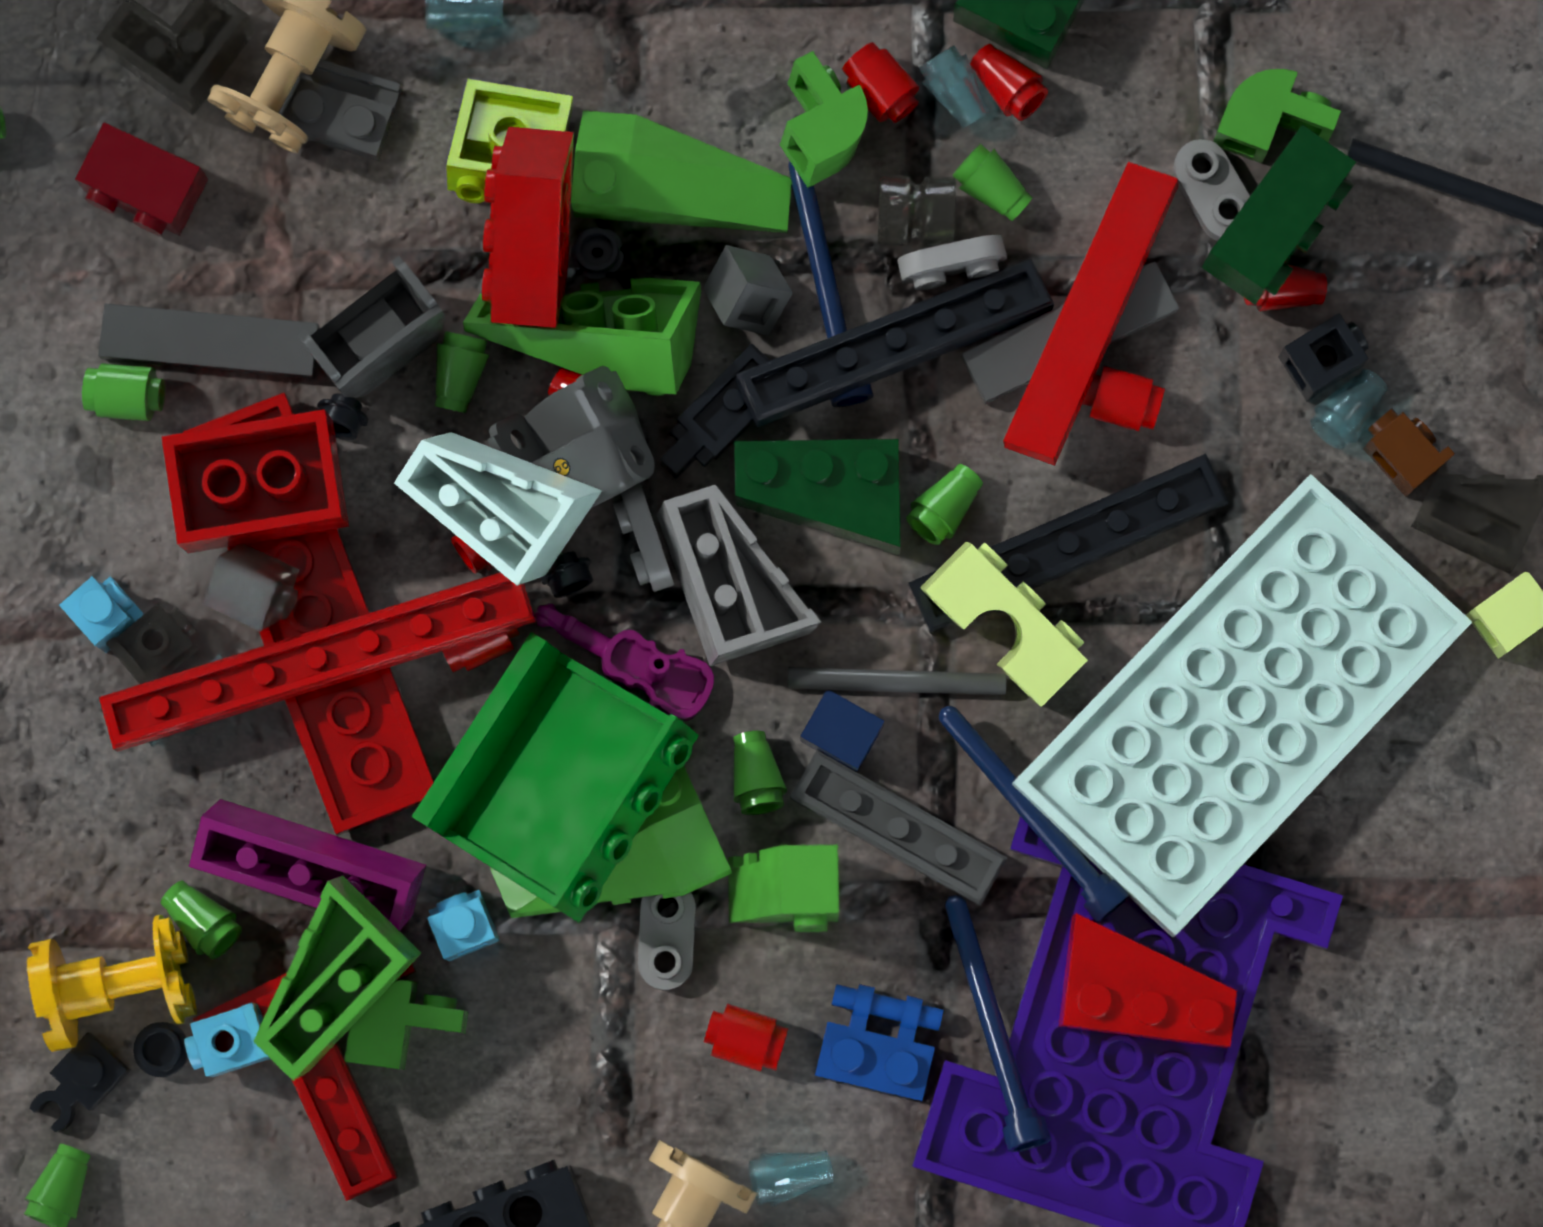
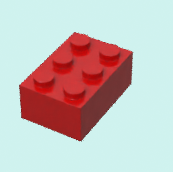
M508 127L503 146H494L491 169H487L485 178L484 200L486 203H491L490 219H486L484 226L483 252H489L490 256L489 269H484L482 281V301L491 302L492 323L556 328L568 280L574 132Z
M325 409L161 436L177 544L188 554L349 527L334 424Z

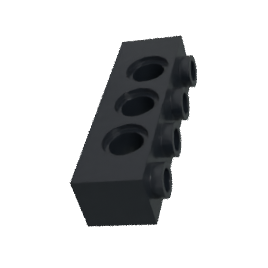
M554 1159L524 1171L527 1179L526 1183L507 1190L504 1181L501 1180L472 1192L476 1203L455 1210L452 1201H448L423 1211L420 1214L424 1223L415 1227H462L463 1223L470 1217L483 1219L489 1227H521L515 1222L512 1211L515 1202L522 1196L535 1198L542 1207L541 1221L535 1227H594L571 1165L558 1169ZM398 1221V1222H396V1223H393V1224L388 1225V1226H385V1227H402V1226H401L400 1221Z

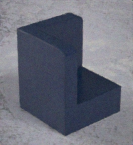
M826 691L800 735V741L858 773L883 729L885 721L838 694Z

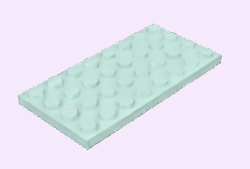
M1310 474L1021 773L1012 785L1041 811L1103 873H1106L1111 880L1115 879L1130 894L1129 897L1174 938L1467 629L1472 621Z

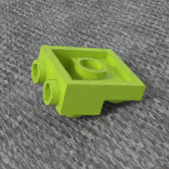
M468 79L446 164L447 190L455 191L460 199L469 203L484 202L486 172L492 166L494 146H503L508 127L568 132L573 110V96Z

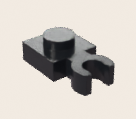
M87 1032L77 1043L76 1047L72 1048L51 1070L50 1074L60 1085L54 1091H45L37 1095L32 1101L30 1109L34 1113H39L49 1102L57 1103L61 1109V1115L50 1128L54 1132H61L67 1129L73 1122L75 1106L79 1102L89 1111H93L128 1074L130 1069L97 1037Z

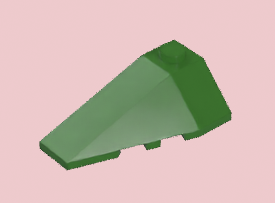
M583 111L575 148L571 206L574 217L788 233L792 185L790 177L636 114Z
M642 278L631 279L632 289L602 292L599 291V283L581 284V291L564 295L556 328L492 323L491 302L482 301L481 293L464 319L463 326L465 332L582 375L600 366H606L610 371L617 372L625 389L629 391H641L655 396L664 394L676 395L692 362L701 297V283Z
M684 765L677 769L666 786L658 808L650 816H647L636 833L628 855L615 866L606 880L597 903L611 901L613 905L631 903V898L662 895L663 898L684 896L732 874L731 868ZM490 868L511 918L561 912Z

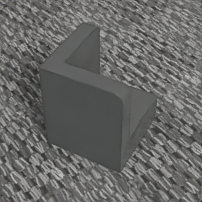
M728 245L725 246L704 285V291L724 326L767 336L771 333L793 294L772 257Z

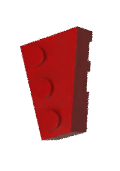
M1077 913L1072 916L1059 1027L1220 1048L1231 1047L1237 990Z

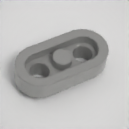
M1198 139L1188 142L1179 150L1173 164V176L1178 178L1179 189L1204 232L1210 238L1218 241L1233 221V219L1228 220L1220 215L1219 206L1226 203L1232 204L1239 212L1250 195L1225 152L1216 143ZM1196 158H1205L1211 164V170L1203 174L1198 173L1193 169L1192 161Z
M985 235L917 250L901 256L897 262L903 283H914L915 290H928L944 285L946 283L945 277L966 272L967 278L975 279L999 271L998 264L1005 261L1007 255L1001 235Z
M638 483L622 492L623 500L613 503L622 533L626 534L634 531L640 551L630 554L639 584L651 582L653 591L656 592L674 586V582L641 484Z
M691 892L684 896L672 897L677 900L679 908L677 913L670 918H665L658 913L657 907L660 900L663 899L662 895L642 897L638 969L644 981L658 990L668 991L679 988L689 979L692 973L696 903ZM662 952H670L676 959L674 969L668 973L659 972L655 967V959Z

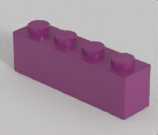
M219 799L201 816L188 867L315 908L318 907L322 899L320 896L327 881L343 875L400 931L413 916L426 864Z

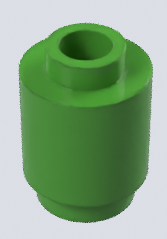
M102 363L99 368H87L82 385V404L85 411H95L97 417L151 421L154 411H162L165 381L164 379L157 378L154 367Z

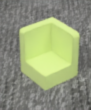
M1528 572L1519 575L1466 614L1498 659L1543 627V590Z

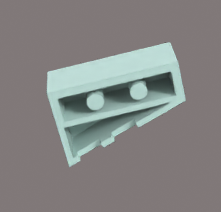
M453 432L421 440L394 484L517 586L547 574L602 492L600 489Z

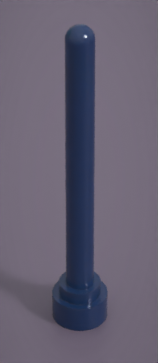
M789 161L788 169L827 338L847 331V326L814 185L807 188ZM871 383L830 399L832 407H847L872 399L874 395Z
M946 706L942 708L939 712L940 723L1084 889L1081 892V896L1087 901L1084 904V908L1097 923L1113 913L1129 898L1130 894L1115 879L1111 880L1106 873L1100 875L1077 847L1012 785L1017 779L1016 776L956 707Z
M950 896L946 900L945 909L1009 1113L1004 1117L1006 1127L1002 1129L1008 1151L1016 1153L1039 1147L1051 1140L1045 1117L1038 1116L1036 1108H1030L967 903L962 896Z

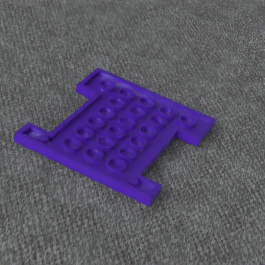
M1020 816L1009 850L1061 866L1009 1037L1030 1108H1036L1038 1116L1045 1117L1051 1140L1044 1145L1030 1150L1010 1153L1002 1129L1006 1127L1004 1117L1009 1113L997 1076L944 1060L912 1167L1100 1227H1245L1264 1161L1212 1145L1213 1135L1274 933L1327 949L1343 895L1243 864L1174 938L1162 929L1130 897L1113 913L1098 923L1237 990L1231 1047L1220 1048L1059 1027L1072 916L1077 913L1094 922L1096 920L1084 908V904L1087 902L1081 896V892L1084 889ZM1083 854V856L1089 861V863L1096 869V871L1100 875L1104 874L1095 864H1093Z

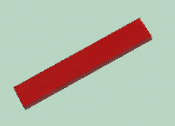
M1131 162L1127 163L1004 437V448L1054 466L1056 465L1179 187L1178 178Z

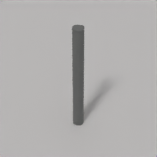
M789 667L788 689L1006 696V674Z

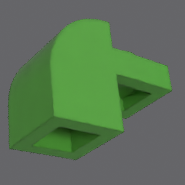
M813 51L794 61L787 84L805 110V113L787 121L780 142V147L807 188L841 171L851 161L857 150L868 116L867 101L861 86L858 85L841 94V86L835 72L828 65L823 66Z
M1269 69L1250 76L1237 87L1228 102L1213 142L1226 151L1262 164L1277 126L1297 132L1304 125L1328 142L1341 111L1332 108L1331 101L1319 94L1306 91L1301 92V95L1292 93L1291 89L1298 72L1287 69Z
M409 980L395 981L349 1029L344 1062L405 1070L411 1026L466 1034L469 1012L457 1010V999L424 994L423 1005L415 1004L418 982Z

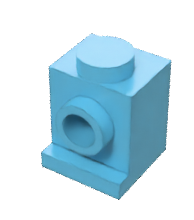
M91 576L59 605L87 638L105 653L110 651L147 618L111 576L103 583Z
M480 890L469 894L467 892L457 894L437 903V907L428 910L430 917L427 919L443 959L449 962L500 941Z
M249 1003L240 1008L190 1023L193 1036L185 1038L184 1042L188 1058L194 1070L203 1067L206 1077H216L270 1059L253 1042L264 1019L258 1004ZM228 1031L234 1038V1044L229 1051L223 1053L217 1049L215 1039L220 1032Z

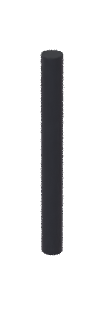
M1354 138L1350 144L1347 156L1357 163L1543 227V204Z

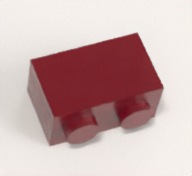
M105 122L101 126L75 178L81 188L87 192L84 199L88 203L111 214H114L117 207L135 215L132 220L134 224L157 236H162L164 230L178 236L181 235L208 182V178L199 166Z

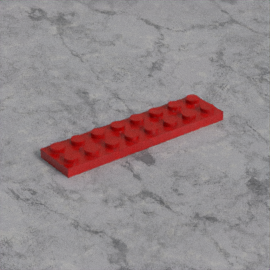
M284 392L185 430L183 433L293 415L294 413L289 399ZM338 529L227 547L264 646L370 613ZM391 667L285 700L336 835H342L421 803L432 786L434 778Z

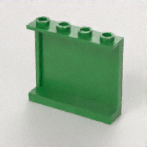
M530 632L412 817L580 923L585 913L598 902L602 893V887L615 866L628 855L632 846V840L647 816H650L658 808L662 800V793L675 772L688 761L692 753L693 744L699 735L671 713L670 715L665 714L561 653L549 642Z

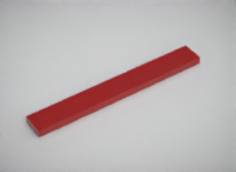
M500 572L99 697L112 747L118 752L534 623L536 619L525 583L517 586Z

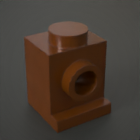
M1393 408L1367 429L1373 435V438L1363 448L1405 497L1410 495L1455 455L1449 446L1439 453L1433 446L1437 442L1434 434L1420 419L1415 417L1413 420H1410L1404 412L1398 415Z

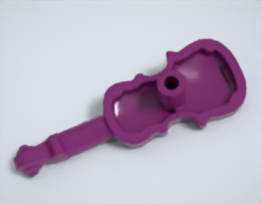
M552 603L540 605L535 611L538 626H551L566 640H570L601 657L603 672L609 679L624 683L628 689L634 687L643 690L650 698L649 704L665 714L670 715L671 713L682 722L696 717L706 704L714 684L712 669L707 663L687 656L684 649H679L674 655H666L657 650L656 643L653 640L647 641L638 632L630 629L623 630L614 637L609 638L578 621L575 617L559 613Z

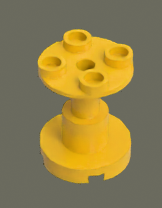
M163 915L154 916L153 942L155 956L107 966L102 956L66 964L62 951L55 939L29 944L28 949L32 952L33 956L27 957V973L36 1018L44 1017L49 1019L52 1030L41 1034L51 1052L76 1047L78 1042V1018L114 1010L115 998L163 988L170 1014L176 1024L184 1023L186 1017L197 1015L193 988L190 983L184 984L180 964L188 963L185 939L181 931H175L170 917L164 918Z

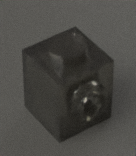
M241 543L218 556L203 605L261 632L280 619L285 620L292 612L298 597V591L293 587L299 569Z

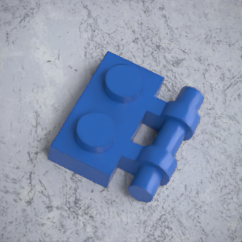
M836 984L831 1005L852 1010V1016L849 1026L827 1021L815 1076L923 1101L935 1047L914 1042L917 1026L939 1031L943 1009L923 1005V999L907 995L906 1000L876 994L874 993L875 987L859 984L858 989ZM873 1015L901 1022L897 1038L865 1031L868 1016Z

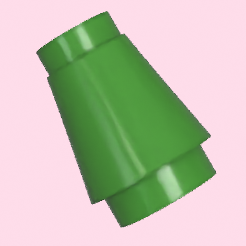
M981 143L969 154L952 175L961 183L958 189L1001 215H1005L1011 222L1033 199L1025 191V187L994 148L989 151Z
M445 331L443 343H437L435 407L463 413L467 412L468 403L472 399L490 356L485 354L487 340Z
M958 464L953 471H950L911 502L912 511L906 516L908 524L918 535L934 545H940L945 538L952 539L976 497L977 491L982 487V480L969 467Z
M760 730L748 731L734 736V802L740 803L741 813L744 815H759L781 809L784 806L783 795L787 793V788L769 742L766 739L765 732Z
M183 880L171 886L161 899L160 904L167 910V913L198 955L205 953L210 959H216L227 952L241 934L242 927L236 922V914L194 887L189 886Z
M60 1144L57 1152L54 1153L24 1199L29 1202L24 1215L51 1227H67L70 1219L76 1220L88 1168L87 1164L91 1155L71 1146Z

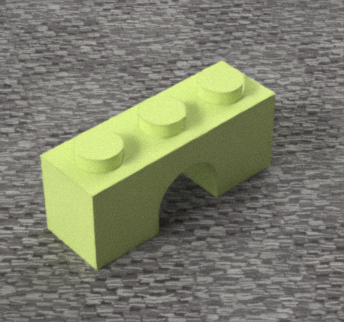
M965 542L920 589L962 629H965L977 616L986 611H1005L1015 625L1016 637L1011 650L996 665L1033 702L1042 707L1088 661L1078 651L1084 644V641L1062 620L1053 626L1040 612L1046 603L1025 582L1022 581L1015 587L1001 573L1008 565L986 543H983L977 549L973 544Z

